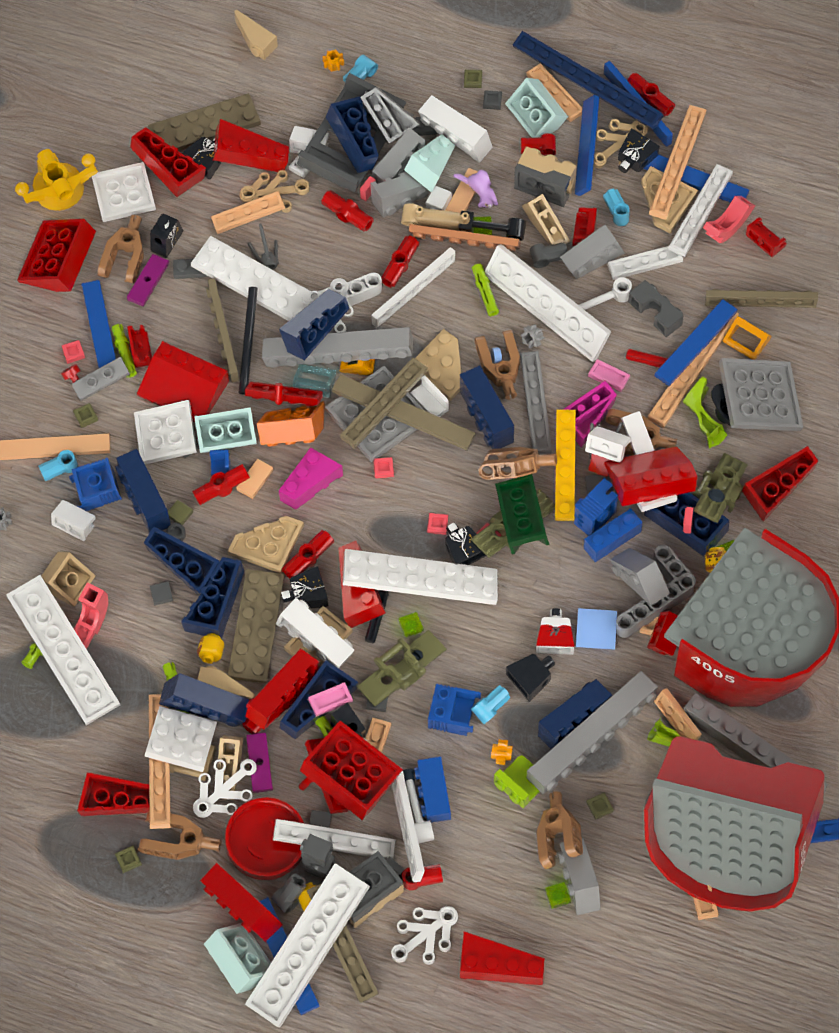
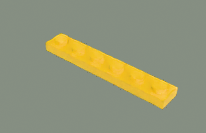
M556 410L557 466L555 521H574L576 410Z

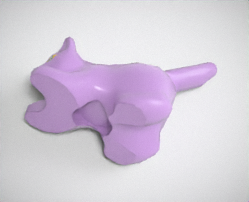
M479 170L468 178L461 174L453 175V177L468 184L480 196L479 208H491L493 204L499 205L494 190L490 188L491 181L485 170Z

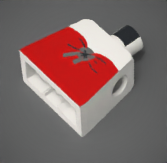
M553 608L550 610V617L542 618L536 644V653L573 655L574 641L570 619L562 618L561 609Z

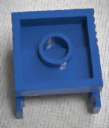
M108 457L105 460H98V462L95 461V463L92 462L91 464L71 469L73 475L69 476V479L72 483L75 482L82 504L77 507L89 511L105 504L122 500L114 469Z
M606 478L584 499L580 498L574 506V524L588 536L600 529L617 512L618 495L613 491L608 495L606 494L613 486Z
M436 683L428 716V728L467 736L468 732L473 733V726H469L472 716L471 708L474 706L475 698L481 699V692L443 686Z

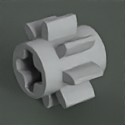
M536 324L531 327H524L525 332L520 334L522 336V343L528 345L529 348L540 346V340L545 339L542 332L543 329L537 328Z
M3 507L0 509V530L7 531L8 525H12L10 511L5 513Z

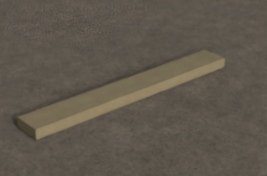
M341 374L332 388L333 393L365 407L380 393V391ZM401 400L386 415L466 451L476 436V433Z

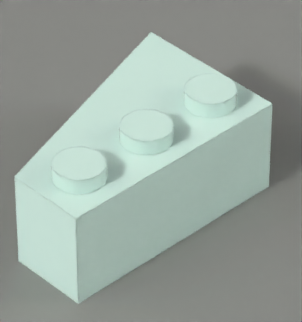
M441 134L412 154L404 170L432 192L455 145Z

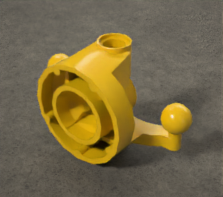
M44 149L37 155L38 173L33 180L32 186L34 191L28 193V184L19 182L15 186V192L22 196L26 203L38 201L41 206L49 210L60 211L69 209L77 204L83 196V183L98 173L94 165L96 159L90 153L83 155L81 162L87 168L79 172L68 163H60L56 154L51 149Z

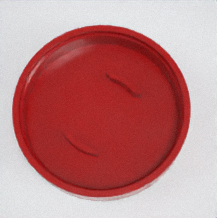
M256 798L241 805L229 819L225 833L226 850L233 865L246 876L258 880H273L287 875L300 863L302 859L301 845L273 840L276 819L304 823L300 814L288 803L276 798Z

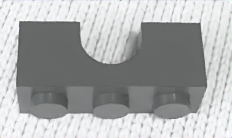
M644 280L629 292L628 302L638 312L642 313L650 308L656 309L659 312L654 318V327L666 338L683 325L684 315L682 311L677 307L675 308L666 296H662L653 284H649Z
M310 834L308 839L303 840L300 847L301 857L303 858L302 863L304 864L305 872L325 880L335 864V857L331 855L333 843Z

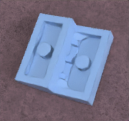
M578 608L576 647L615 650L617 611Z

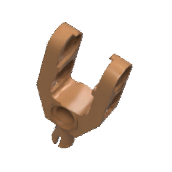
M131 215L128 227H121L107 240L98 266V276L108 278L118 250H124L125 252H133L131 260L128 261L126 280L124 282L135 283L144 258L138 231L142 221L140 216L136 215V219H134L135 215Z
M512 330L502 331L506 353L509 354L510 360L501 361L496 364L492 363L485 336L475 337V345L483 372L497 387H503L505 399L510 400V394L511 398L514 399L517 393L513 383L516 382L520 366V356Z
M610 409L605 420L611 425L618 426L622 422V417L632 413ZM642 416L648 435L652 438L651 442L654 450L658 447H676L677 439L661 436L660 428L645 416ZM629 443L625 447L624 454L633 456L634 452Z
M525 447L492 449L487 452L485 460L479 468V475L485 480L517 478L537 473L541 466H557L556 453L539 455L538 449ZM513 453L517 458L508 459L507 455ZM496 455L498 460H489V456ZM484 466H489V467H491L492 470H493V473H492V474H486V473L483 471V467H484ZM511 467V472L506 473L502 468Z
M558 791L549 794L551 807L543 811L537 829L539 860L544 869H549L556 865L555 855H557V851L554 848V838L557 833L563 832L564 847L569 857L575 858L583 853L581 825L572 813L562 805V793Z
M148 811L147 817H146V821H148L149 823H150V811ZM170 814V827L182 829L180 843L172 844L150 839H140L138 851L144 854L179 860L198 855L202 848L219 852L222 839L206 837L202 829L185 816ZM189 837H195L193 842H186Z

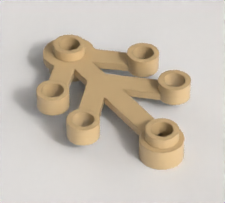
M612 119L609 123L611 131L623 130L629 133L632 128L643 136L648 132V127L637 120L632 124L620 123L617 119ZM612 123H616L617 127H613ZM637 126L641 127L642 130L639 131V130L637 129ZM599 129L596 133L598 141L607 140L614 141L615 143L604 152L594 154L593 166L595 168H602L607 158L621 148L628 133L626 135L607 133L604 129ZM597 157H601L603 161H599Z
M280 170L265 189L258 190L262 185L270 182V175L267 172H263L252 186H244L239 196L243 202L247 203L279 191L280 195L290 193L306 195L310 189L309 182L305 179H299L293 186L277 187L281 182L283 183L288 180V173L285 170ZM282 199L284 206H289L282 211L289 213L292 210V204L290 201Z

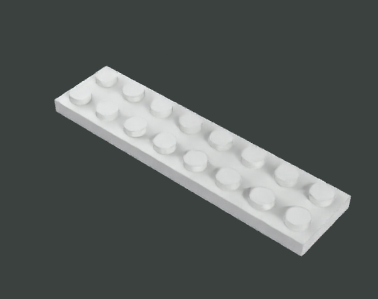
M212 236L208 238L191 262V267L211 278H215L216 281L247 298L248 288L257 287L256 303L288 321L311 303L309 299L311 291ZM313 294L311 298L315 300L318 298V295Z
M502 244L498 245L485 270L486 277L589 360L595 361L611 331Z
M345 549L343 585L496 605L498 601L497 569L463 564L456 565L455 563Z
M41 575L6 594L86 725L120 706L118 699Z
M334 864L245 1005L280 1028L370 886L339 865Z

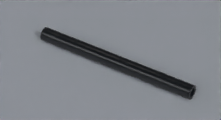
M257 287L248 288L238 391L241 395H245V389L249 384Z

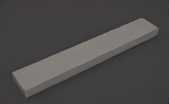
M539 351L520 353L532 449H538L539 454L552 453Z

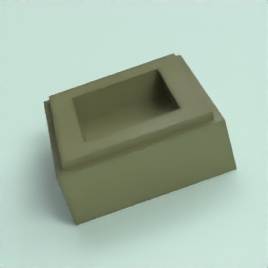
M465 69L464 88H482V70Z
M90 403L73 410L81 428L98 421V417Z
M179 500L168 511L169 518L181 525L193 513L192 508Z
M605 792L586 801L595 820L614 811Z
M134 846L115 853L123 873L142 865Z

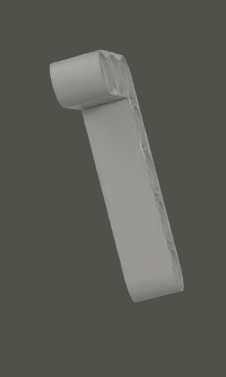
M667 545L656 547L653 560L656 561L660 572L669 582L666 584L669 592L675 596L670 597L667 595L654 603L658 604L659 607H654L643 599L619 615L616 620V634L619 637L627 638L644 625H648L656 617H659L660 612L669 611L694 593L696 584L694 575ZM660 555H663V556H666L667 558H660L659 556H660ZM687 583V584H689L690 586H689V587H686V586H684V585H682V584ZM636 614H642L644 617H637ZM626 624V625H628L629 627L624 628V627H622V626H620V625Z

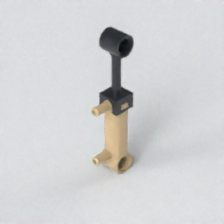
M404 204L401 223L405 226L413 224L471 233L473 227L504 231L507 238L519 239L520 241L524 240L526 221L520 218H509L508 224L474 220V212L462 210L461 213L423 208L416 204Z

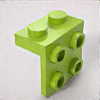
M520 755L504 772L499 769L494 774V784L500 791H504L515 804H519L524 809L540 791L526 778L527 770L533 764Z

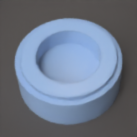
M499 347L491 349L493 364L502 361Z

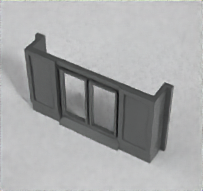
M349 73L345 86L334 103L363 96L365 91L369 92L376 86ZM382 90L404 109L406 101ZM366 112L367 122L370 124L371 129L376 131L373 138L379 154L387 140L372 115ZM325 117L304 151L301 150L298 154L297 164L343 188L356 192L368 171L357 173L349 157L320 143L328 131L334 133Z

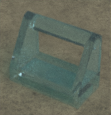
M300 364L294 376L293 387L323 391V397L330 398L337 371ZM306 372L328 376L329 379L328 382H322L301 377L302 373Z

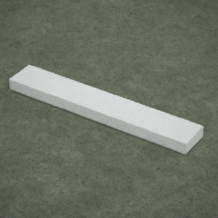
M716 164L669 245L668 250L684 257L686 256L733 174L732 170Z
M451 247L376 310L371 315L372 325L377 328L454 263L455 250Z
M402 771L393 782L392 789L412 881L420 882L425 870Z
M280 819L275 821L274 841L301 845L303 840L308 839L309 835L312 834L332 842L333 851L368 857L379 851L385 860L389 856L392 859L394 857L396 839Z

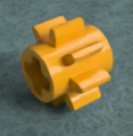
M336 49L327 51V55L322 57L324 68H328L330 72L340 71V65L344 66L343 53L339 54Z
M499 739L498 744L492 745L491 759H496V764L505 765L506 760L511 761L513 746L508 745V740Z

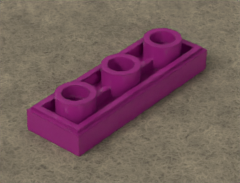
M152 254L127 295V300L144 307L168 267L169 260Z
M266 733L246 735L249 759L253 760L257 765L256 772L251 775L253 793L273 791Z

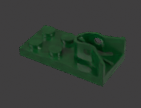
M529 474L495 483L507 541L512 555L517 552L522 544L540 541L546 546L550 545L533 475Z

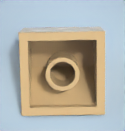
M57 552L41 577L54 597L75 607L87 582L91 584L96 575L70 552Z

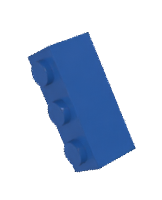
M630 508L584 539V550L596 563L641 533L643 522Z
M441 757L417 760L418 767L414 768L416 780L420 779L421 786H417L419 798H423L424 805H420L422 817H426L427 821L430 820L431 823L451 820Z

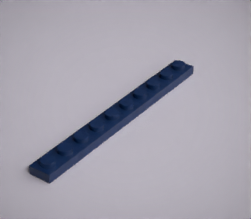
M524 31L520 33L513 43L515 49L591 94L598 96L603 101L652 130L656 128L664 117L660 111Z

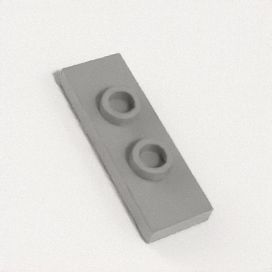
M119 357L72 383V386L82 401L130 373L123 359Z

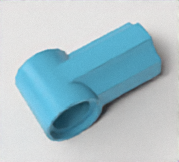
M363 54L356 60L355 66L343 76V81L346 82L349 73L363 80L366 77H372L378 69V64Z
M618 189L607 190L603 194V198L613 216V222L617 226L627 225L629 222V206L624 203Z
M63 450L59 453L58 457L38 467L45 481H48L65 472L72 473L71 469L77 468L78 463L72 451Z
M500 685L497 686L485 698H482L472 706V712L485 724L510 699L509 692Z

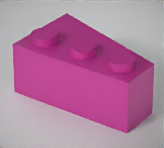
M606 381L563 409L576 410L575 441L581 448L587 441L588 434L590 433V424L593 423L594 428L597 427V424L601 423L608 410L615 403L617 394Z
M310 447L279 489L280 501L295 510L312 499L317 492L327 488L335 479L341 478L343 476L342 465Z

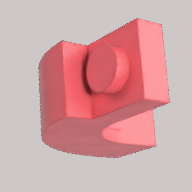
M735 196L726 211L717 220L706 222L703 227L707 231L706 234L718 243L727 241L744 224L755 205L742 196Z
M88 582L78 599L82 603V611L74 627L86 650L93 636L98 634L108 607V594Z

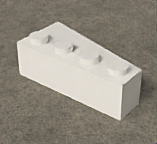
M431 95L419 109L420 120L423 124L431 126L437 133L444 135L478 163L493 148L486 129Z
M295 598L280 614L276 625L280 628L284 625L289 631L288 634L290 636L302 639L301 642L304 647L311 651L316 650L318 658L324 662L327 660L337 668H340L353 654V645L348 640H343L339 637L335 628L332 626L328 627L319 614L310 611L306 602Z

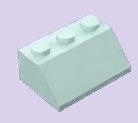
M526 78L505 103L532 138H537L547 133L551 134L558 130L568 118L567 114L539 79Z
M251 407L195 416L200 453L257 444Z
M241 923L217 929L204 943L209 954L213 957L236 994L256 987L271 964L251 932L249 933Z

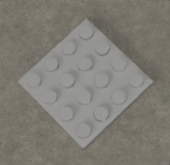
M721 358L719 366L731 428L802 430L803 424L790 362Z
M383 366L360 383L381 392L394 376ZM409 392L401 399V401L424 410ZM340 396L325 406V411L344 431L366 407ZM385 416L357 447L370 462H373L375 458L386 453L418 429Z

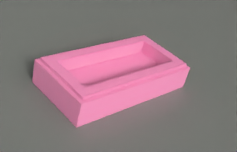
M597 359L589 371L588 377L601 383L606 381L611 388L622 392L630 378V374Z
M345 682L308 697L316 717L339 708L346 703L353 702Z

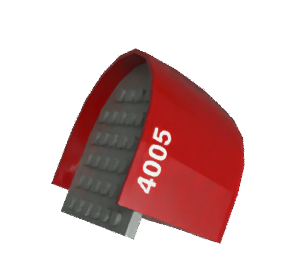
M744 528L664 634V638L679 647L674 676L705 697L730 707H758L797 690L825 664L839 634V596L829 575L805 553L767 529L763 530L762 537L760 538Z
M681 736L675 737L671 741L658 776L653 782L652 791L644 808L645 843L651 861L668 881L692 897L721 908L749 912L776 908L792 897L799 880L823 806L824 773L819 769L790 762L768 768L721 756L711 743ZM707 885L712 887V892L708 890Z

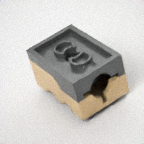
M526 146L515 167L514 189L535 197L543 194L548 202L561 207L565 206L575 187L576 165L570 161L560 162L557 157L551 154L547 156L541 155L538 149Z
M379 851L349 872L370 886L351 915L350 923L356 928L367 920L371 914L378 912L387 902L394 900L404 892L403 881Z

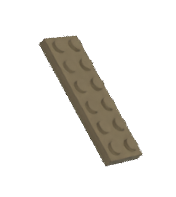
M248 93L150 124L148 128L164 139L165 143L175 146L180 151L187 149L201 137H206L212 141L215 138L216 128L220 119L245 129L259 126L261 121Z
M246 569L228 676L232 679L267 683L284 574Z

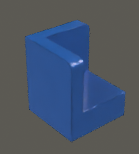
M210 450L211 477L217 472L225 474L230 471L229 450Z

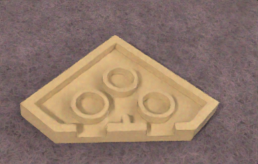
M650 166L641 181L649 210L664 174ZM680 182L667 219L652 216L654 226L671 233L698 194V190Z
M443 329L415 359L428 367L425 376L451 401L460 392L461 366L458 339Z
M284 516L273 523H266L255 527L254 530L247 533L237 534L230 545L228 555L281 574L282 568L286 565L303 529L304 522Z

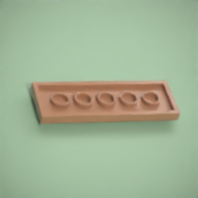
M409 225V232L418 239H425L428 236L433 241L443 242L444 239H449V242L454 244H461L464 241L469 246L479 247L480 244H485L486 248L496 249L498 245L502 244L511 252H515L521 246V241L514 238Z

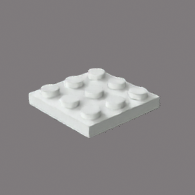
M144 162L98 172L92 176L103 222L156 210Z
M189 400L134 412L139 453L144 464L197 453Z
M159 706L145 757L203 772L217 721Z

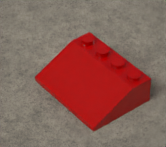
M85 219L42 221L17 281L55 292H70L96 230Z
M162 341L151 359L137 391V396L158 406L189 400L192 419L195 422V416L207 415L211 412L229 383L228 371Z
M677 446L623 457L620 463L613 460L604 461L622 507L696 491L697 474L691 461Z
M341 720L307 756L300 768L301 773L362 821L403 771L402 768Z

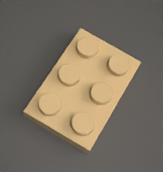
M324 606L317 612L323 618V622L328 627L332 626L335 628L338 636L343 640L353 632L352 628ZM299 637L292 638L284 646V650L291 656H294L300 648L319 661L317 669L324 663V661L317 657L316 650L311 651L303 646L302 639Z

